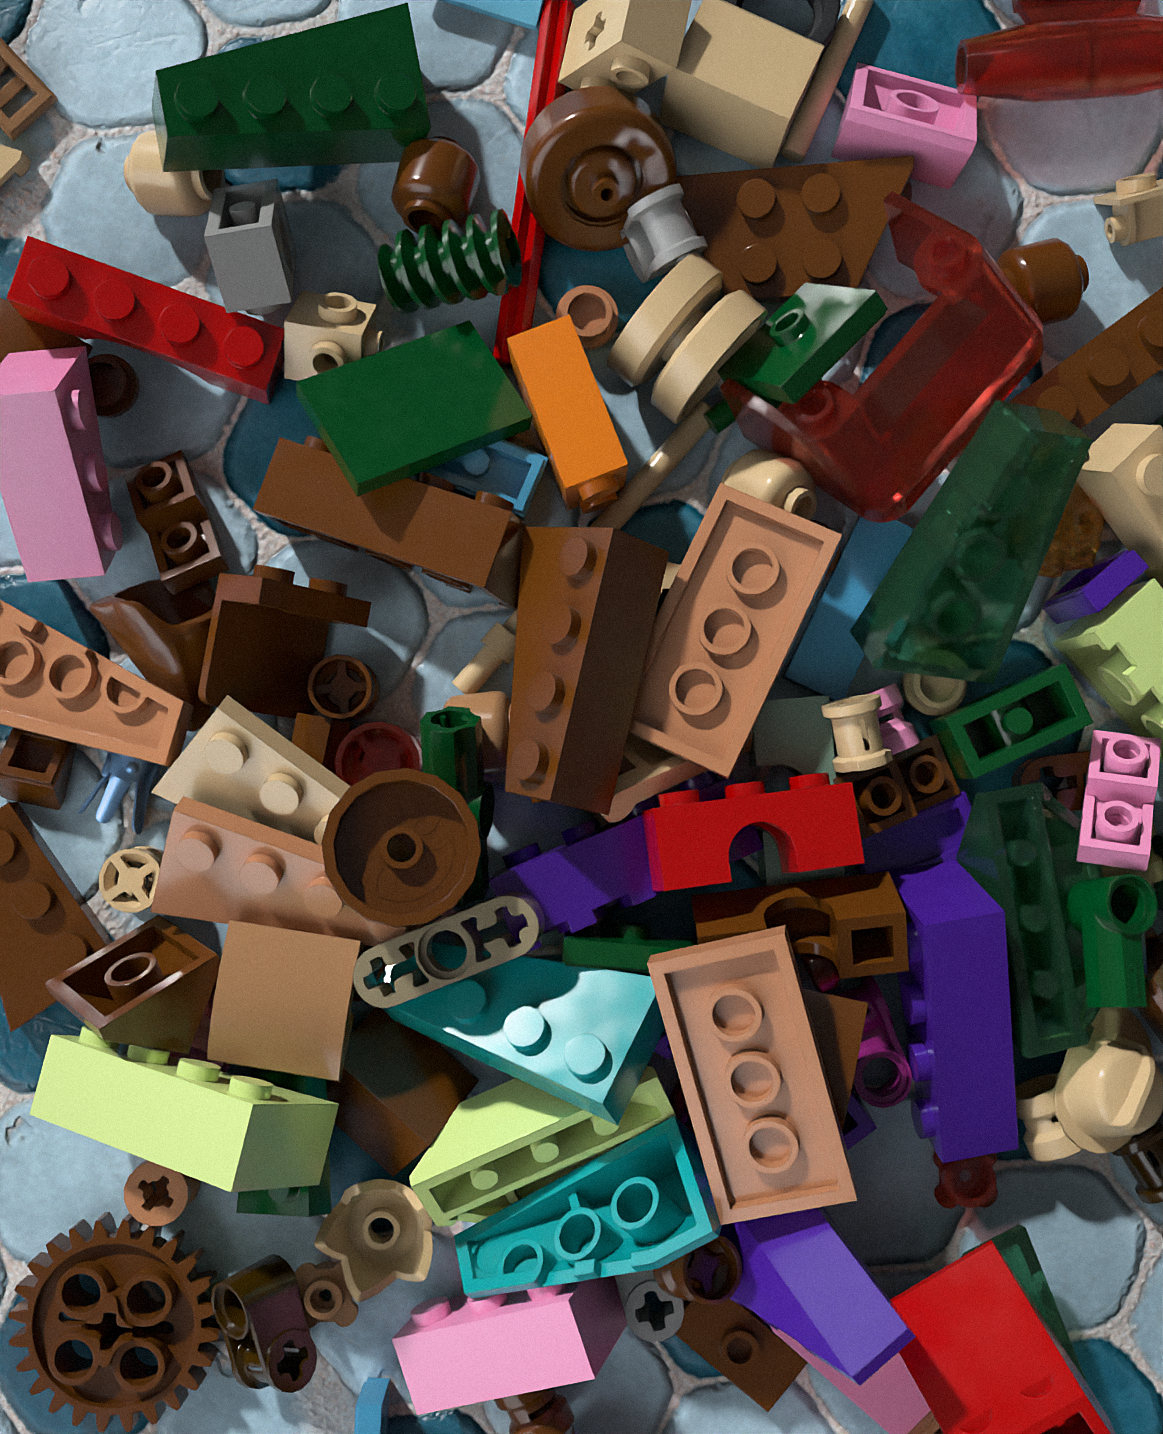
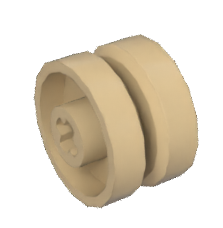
M692 252L662 279L629 320L607 358V367L631 387L648 382L662 369L652 388L651 404L674 424L681 422L720 381L721 377L716 371L760 328L768 313L764 307L744 290L727 294L713 306L722 287L723 273L698 252Z

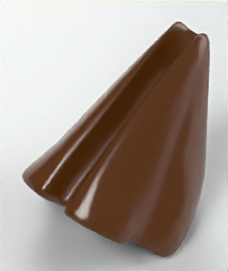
M161 579L148 580L113 593V595L103 597L89 606L91 612L112 635L147 681L194 706L188 731L194 732L202 728L215 710V706L204 704L198 696L216 594L209 580L174 595L171 594Z

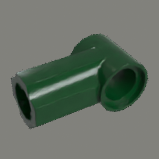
M1123 874L1081 880L1072 886L1067 896L1066 911L1068 919L1074 929L1082 934L1087 1007H1150L1144 932L1153 925L1157 917L1158 902L1153 888L1141 876Z

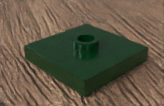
M804 283L716 372L728 388L796 404L886 314L885 312L888 308L876 290Z
M612 921L611 928L587 926L574 933L565 932L562 963H565V966L649 973L647 962L651 955L694 946L696 943L691 935L650 931L651 925Z

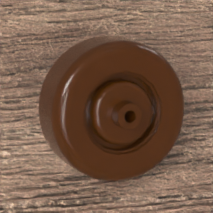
M610 86L579 88L551 102L542 110L530 126L524 139L520 156V174L530 210L537 223L550 237L559 243L587 252L610 251L628 244V238L625 236L622 239L620 235V230L624 228L628 217V209L655 191L676 184L677 178L674 150L656 113L638 96L623 89Z

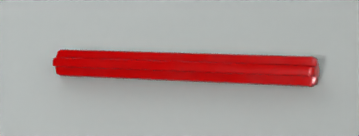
M545 0L543 2L524 139L530 126L542 110L565 94L566 86L559 83L558 79L573 13L576 9V5L572 0ZM520 168L511 226L520 246L522 281L519 287H512L508 294L501 295L493 356L498 364L505 368H512L507 338L532 329L545 231L537 223L530 210L521 180Z

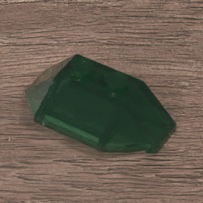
M1042 782L976 793L956 855L957 862L1005 911L1012 1039L1022 1056L1028 1058L1089 1044L1095 1028L1091 1024L1101 1007H1087L1082 934L1074 929L1066 911L1067 896L1072 886L1081 880L1103 877L1101 865L1076 861L1081 821L1068 808L1052 797V792Z

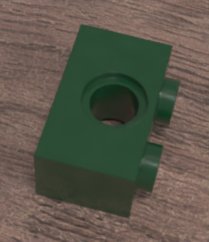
M1065 663L1040 668L928 721L933 734L937 735L954 778L976 779L1094 723Z

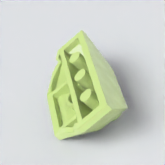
M649 1066L646 1067L618 1126L514 1078L460 1102L446 1125L409 1176L410 1185L437 1227L453 1226L457 1221L478 1223L672 1116L676 1118L677 1116L655 1069Z

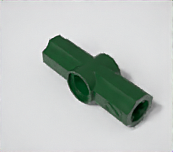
M447 706L438 711L426 712L421 719V755L423 772L438 776L458 791L477 820L481 853L474 881L455 905L456 907H464L470 902L484 900L489 890L487 837L489 836L494 818L495 794L492 782L484 781L481 716L473 714L470 708Z

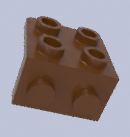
M255 565L253 576L219 573L198 689L199 699L206 705L218 707L228 695L250 712L296 719L297 712L312 715L315 706L310 701L307 690L308 680L315 665L323 660L329 623L367 627L372 602L347 597L348 585L336 581L310 578L308 587L293 584L295 572L276 567Z

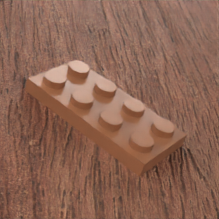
M720 483L653 622L628 733L729 780L842 541V534Z
M786 925L651 955L647 966L720 1224H730L857 1201L855 1177Z

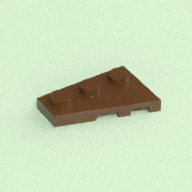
M8 802L0 808V997L10 1032H13L58 1002L49 993L45 985L47 981L114 942L18 802Z

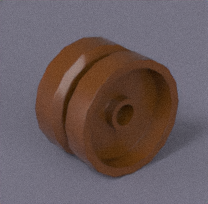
M409 768L375 772L349 787L330 811L321 842L325 874L340 900L367 921L394 928L426 924L453 908L474 881L481 853L477 820L463 796L438 776ZM396 837L401 841L411 838L416 848L414 849V856L406 862L393 860L388 854V844L392 838Z

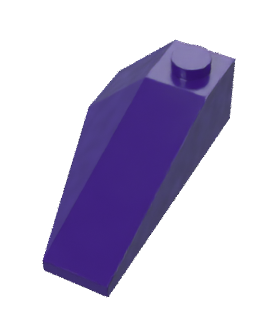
M824 1207L722 1225L720 1235L729 1239L736 1246L742 1263L740 1285L730 1299L756 1313L774 1329H780L798 1341L808 1352L859 1386L916 1337Z

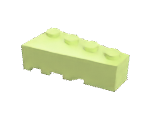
M1153 578L1126 587L1100 612L1081 617L1053 644L1135 735L1161 738L1160 762L1163 764V588Z
M82 1026L80 1036L51 1035L29 1115L229 1192L320 1184L339 1106L338 1103L273 1086L272 1083L257 1078L220 1071V1066L210 1062L188 1058H173L169 1056L170 1051L104 1041L88 1026Z

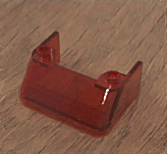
M890 191L883 199L897 261L914 270L921 287L937 296V298L856 392L851 394L833 382L819 380L796 404L783 402L776 409L729 377L720 386L744 438L761 449H769L797 460L811 474L815 481V486L864 519L876 523L896 520L909 511L1033 368L1044 350L1043 326L1039 316L978 239L971 233L893 191Z

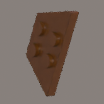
M914 155L677 176L676 184H680L685 195L681 203L693 223L697 236H704L708 245L702 252L704 257L723 273L721 289L724 295L744 290L758 303L787 301L804 283L860 288L869 269V263L877 246L880 245L891 222V216L901 194L913 175Z

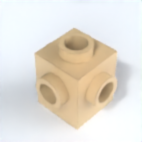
M301 291L284 321V378L299 381L384 351L385 333L384 331L376 330L377 305L357 301L354 297L345 293L332 292L323 295Z

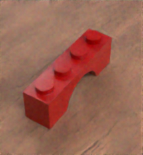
M27 236L6 297L23 318L84 340L100 339L140 350L175 364L200 377L208 384L270 405L284 363L283 328L239 312L226 313V309L223 306Z

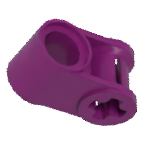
M872 975L861 977L859 986L835 996L868 1003L852 1089L871 1106L887 1108L895 1106L905 1099L911 1089L912 1074L894 1031L893 1019L884 996ZM880 1057L889 1059L892 1071L887 1083L877 1088L865 1087L862 1074L867 1063Z

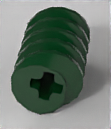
M503 209L492 211L490 217L491 231L487 230L482 217L479 214H474L467 218L466 236L460 224L455 219L444 221L442 240L437 229L432 224L420 227L418 242L409 229L397 231L395 251L387 243L381 245L377 254L378 271L384 292L394 310L401 314H409L417 311L419 307L425 310L437 308L442 302L448 305H455L463 302L465 297L476 301L486 298L488 293L501 296L508 294L512 287H519L522 281L521 251L518 239Z

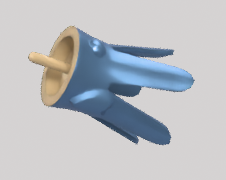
M111 752L107 753L101 771L103 777L77 813L81 814L86 810L110 777L96 814V820L99 823L109 822L132 781L136 782L132 829L136 834L140 835L143 829L150 785L153 780L158 778L160 765Z

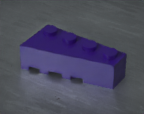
M711 771L703 772L679 783L682 791L698 789L700 802L725 799L724 786L737 784L734 776H731L729 780L726 778L718 779L717 775ZM656 795L636 803L632 811L624 819L600 828L597 818H593L562 831L561 834L565 843L541 852L538 843L534 842L503 855L502 859L506 867L496 871L489 879L494 895L497 896L509 891H519L530 895L539 903L545 917L543 934L555 929L561 934L568 931L574 933L596 923L597 919L607 914L606 908L616 904H618L619 908L635 906L662 893L663 891H653L642 817L643 811L660 807ZM747 825L735 835L729 848V864L764 848L755 826ZM507 906L502 907L509 932L516 942L521 941L519 932L528 925L527 919L524 914L512 916ZM540 940L528 952L542 947Z
M957 860L889 871L906 911L909 971L897 972L908 1041L906 1044V1058L911 1069L916 1099L911 1100L910 1103L915 1131L920 1139L928 1138L942 1163L1018 1149L1005 911Z

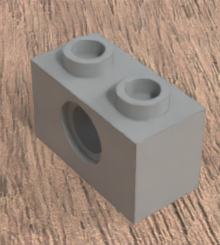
M278 179L215 189L204 239L226 313L245 310L250 315H263L278 310L282 307L283 303L292 302L296 248Z

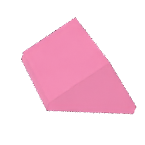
M857 62L831 157L843 161L914 155V172L911 179L950 190L971 157L977 143V94Z

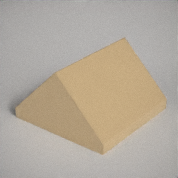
M703 0L683 39L677 69L670 72L667 76L658 118L662 124L759 168H773L825 46L724 0Z

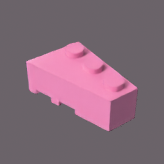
M615 1276L473 1299L465 1294L451 1299L445 1296L435 1297L420 1303L411 1310L412 1317L392 1338V1342L416 1414L419 1415L595 1379L628 1322Z

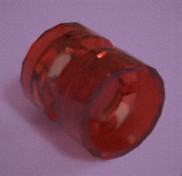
M386 722L365 723L350 731L339 744L335 757L336 776L349 786H353L375 772L403 768L423 772L421 738L410 729Z

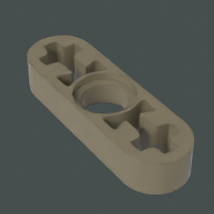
M509 891L381 942L365 951L358 958L353 971L356 991L368 1004L379 1008H389L517 958L528 952L542 937L545 928L543 910L539 903L530 895L519 891ZM507 906L512 916L524 914L528 925L519 932L521 941L516 942L511 933H504L491 938L483 944L479 931L493 926L504 917L502 907ZM469 918H477V928L472 924ZM439 931H453L464 940L467 955L461 966L448 968L441 965L434 958L432 941ZM410 942H413V943H414V945H415V952H414V950L409 946L408 943H410ZM483 945L491 953V955H483ZM415 955L419 968L405 973L394 981L395 991L389 982L377 983L373 972L382 966L380 957L383 958L387 966H393ZM422 972L429 980H422Z

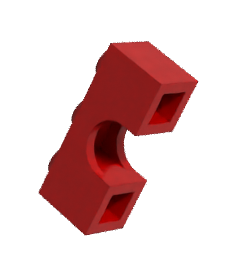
M824 772L788 778L790 790L765 793L764 781H754L724 786L725 799L700 802L698 789L658 795L660 807L642 812L653 891H669L732 882L729 848L735 835L747 825L759 827L773 838L779 853L781 873L805 872L865 863L853 783L847 782L830 785L829 773Z

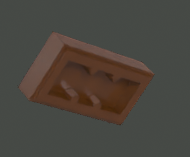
M730 1298L723 1304L712 1306L691 1300L683 1301L684 1317L681 1327L675 1335L764 1410L769 1412L808 1362L775 1334L770 1325L765 1323L756 1313L744 1305H738Z

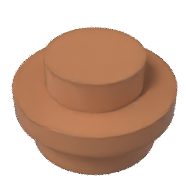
M592 285L578 286L569 290L558 303L556 319L570 314L584 350L599 348L613 337L618 325V309L613 298L605 290Z

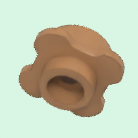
M326 1261L317 1265L306 1262L297 1268L295 1275L299 1283L300 1300L309 1328H313L318 1322H335L340 1327H347L355 1321L359 1308L353 1301V1297L345 1282L341 1261ZM328 1289L332 1297L324 1300L320 1296V1291Z

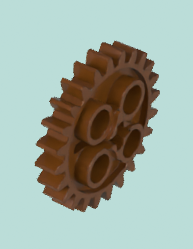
M105 1212L95 1221L94 1229L85 1219L79 1220L69 1229V1237L60 1232L46 1244L48 1253L41 1251L29 1262L27 1266L33 1275H27L16 1285L14 1290L26 1300L20 1301L8 1315V1318L23 1323L25 1326L20 1328L9 1339V1345L28 1347L29 1353L15 1368L17 1372L36 1369L40 1375L29 1390L31 1395L41 1393L48 1388L55 1393L48 1410L51 1414L58 1411L66 1403L74 1406L72 1414L73 1426L77 1427L89 1412L95 1413L98 1432L104 1433L115 1415H119L123 1428L126 1432H130L140 1419L141 1412H143L152 1425L156 1424L165 1412L166 1404L177 1411L189 1395L187 1389L197 1391L207 1375L203 1367H210L219 1353V1349L210 1342L218 1340L222 1334V1329L217 1319L210 1317L214 1314L211 1302L212 1294H206L205 1291L213 1283L218 1273L216 1270L197 1272L194 1266L201 1259L205 1251L201 1247L184 1254L179 1249L186 1233L183 1229L176 1232L169 1240L161 1237L163 1226H149L145 1231L140 1230L139 1222L129 1213L122 1220L119 1228H117L112 1214ZM79 1274L93 1277L100 1287L101 1295H93L85 1291L79 1282ZM142 1281H151L158 1284L165 1294L166 1301L157 1302L147 1297L142 1289ZM62 1312H64L68 1317L74 1318L75 1320L65 1319L62 1315ZM161 1321L171 1322L174 1329L172 1330L166 1324L161 1323ZM72 1340L82 1341L89 1346L93 1359H86L78 1355L72 1346ZM135 1347H144L153 1352L158 1360V1365L150 1366L144 1364L138 1359Z

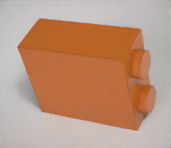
M570 314L507 338L513 375L524 403L533 415L532 423L545 457L549 458L548 465L566 511L580 506L583 514H587L618 500L616 492L625 487L628 462Z

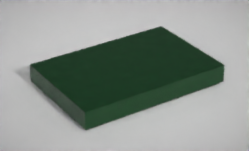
M470 320L296 382V396L357 497L530 430L533 415Z

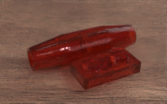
M1012 0L1013 13H1018L1025 24L962 39L959 42L955 57V83L957 91L961 95L1039 103L1136 96L1163 89V16L1145 13L1136 14L1141 0Z

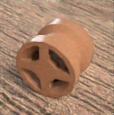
M145 1160L128 1176L124 1186V1202L128 1212L138 1222L148 1226H164L175 1221L197 1197L201 1181ZM152 1181H155V1186L157 1188L155 1193L152 1188Z

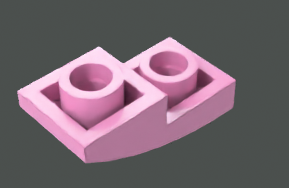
M1093 730L1076 861L1146 872L1151 849L1153 807L1158 788L1161 738Z

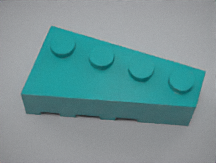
M432 942L433 956L441 965L448 968H456L464 963L467 948ZM483 950L484 956L491 955L489 951ZM415 955L393 966H386L377 983L389 982L395 991L394 981L405 973L419 968ZM523 956L396 1006L382 1008L394 1021L617 1126L665 1029L651 976L606 969L565 966V963ZM422 972V980H429Z

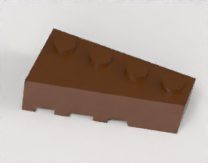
M307 436L304 445L281 437L279 438L254 504V511L281 526L355 553L358 552L359 547L366 549L365 554L399 569L411 572L415 566L422 568L421 573L465 593L470 594L473 586H476L497 600L499 605L512 610L518 608L523 527L528 526L512 512L514 508L512 502L484 491H477L474 500L455 494L456 486L453 483L425 472H420L416 481L404 478L357 497L322 439Z
M523 527L505 779L506 792L609 816L670 552L611 527Z

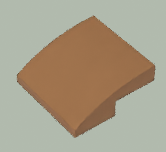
M229 920L213 1001L207 1059L341 1082L354 1015L351 1013L355 993L353 971L358 958L363 954V943L358 940Z

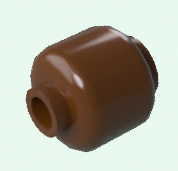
M427 137L411 142L402 152L391 193L393 206L401 216L404 224L417 234L421 226L432 224L437 229L440 237H442V227L446 220L455 219L461 228L465 226L467 218L472 212L480 180L477 162L457 141L449 137Z
M1058 238L1046 239L1008 249L1001 254L995 263L994 270H991L987 276L986 296L990 310L997 319L1004 320L1007 325L1017 331L1031 330L1067 320L1078 310L1083 292L1088 287V268L1085 260L1080 255L1075 254L1069 244Z

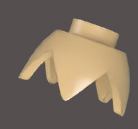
M386 1179L362 1181L347 1188L340 1202L332 1209V1213L328 1214L324 1219L314 1245L324 1254L341 1261L345 1282L353 1299L356 1302L365 1301L379 1294L396 1279L410 1282L424 1281L428 1275L433 1254L432 1219L415 1192L401 1183ZM376 1218H386L392 1223L394 1232L389 1236H379L373 1231L371 1222Z

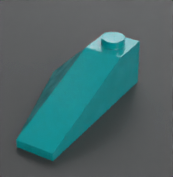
M672 1116L454 1235L464 1294L473 1299L658 1269L719 1237L722 1225L719 1221L696 1136L675 1116Z

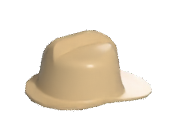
M1088 1007L1081 1012L1073 1028L1054 1091L1055 1112L1064 1134L1077 1147L1095 1154L1116 1151L1127 1144L1133 1135L1141 1134L1153 1126L1163 1112V1077L1158 1066L1155 1064L1150 1039L1140 1020L1126 1007Z

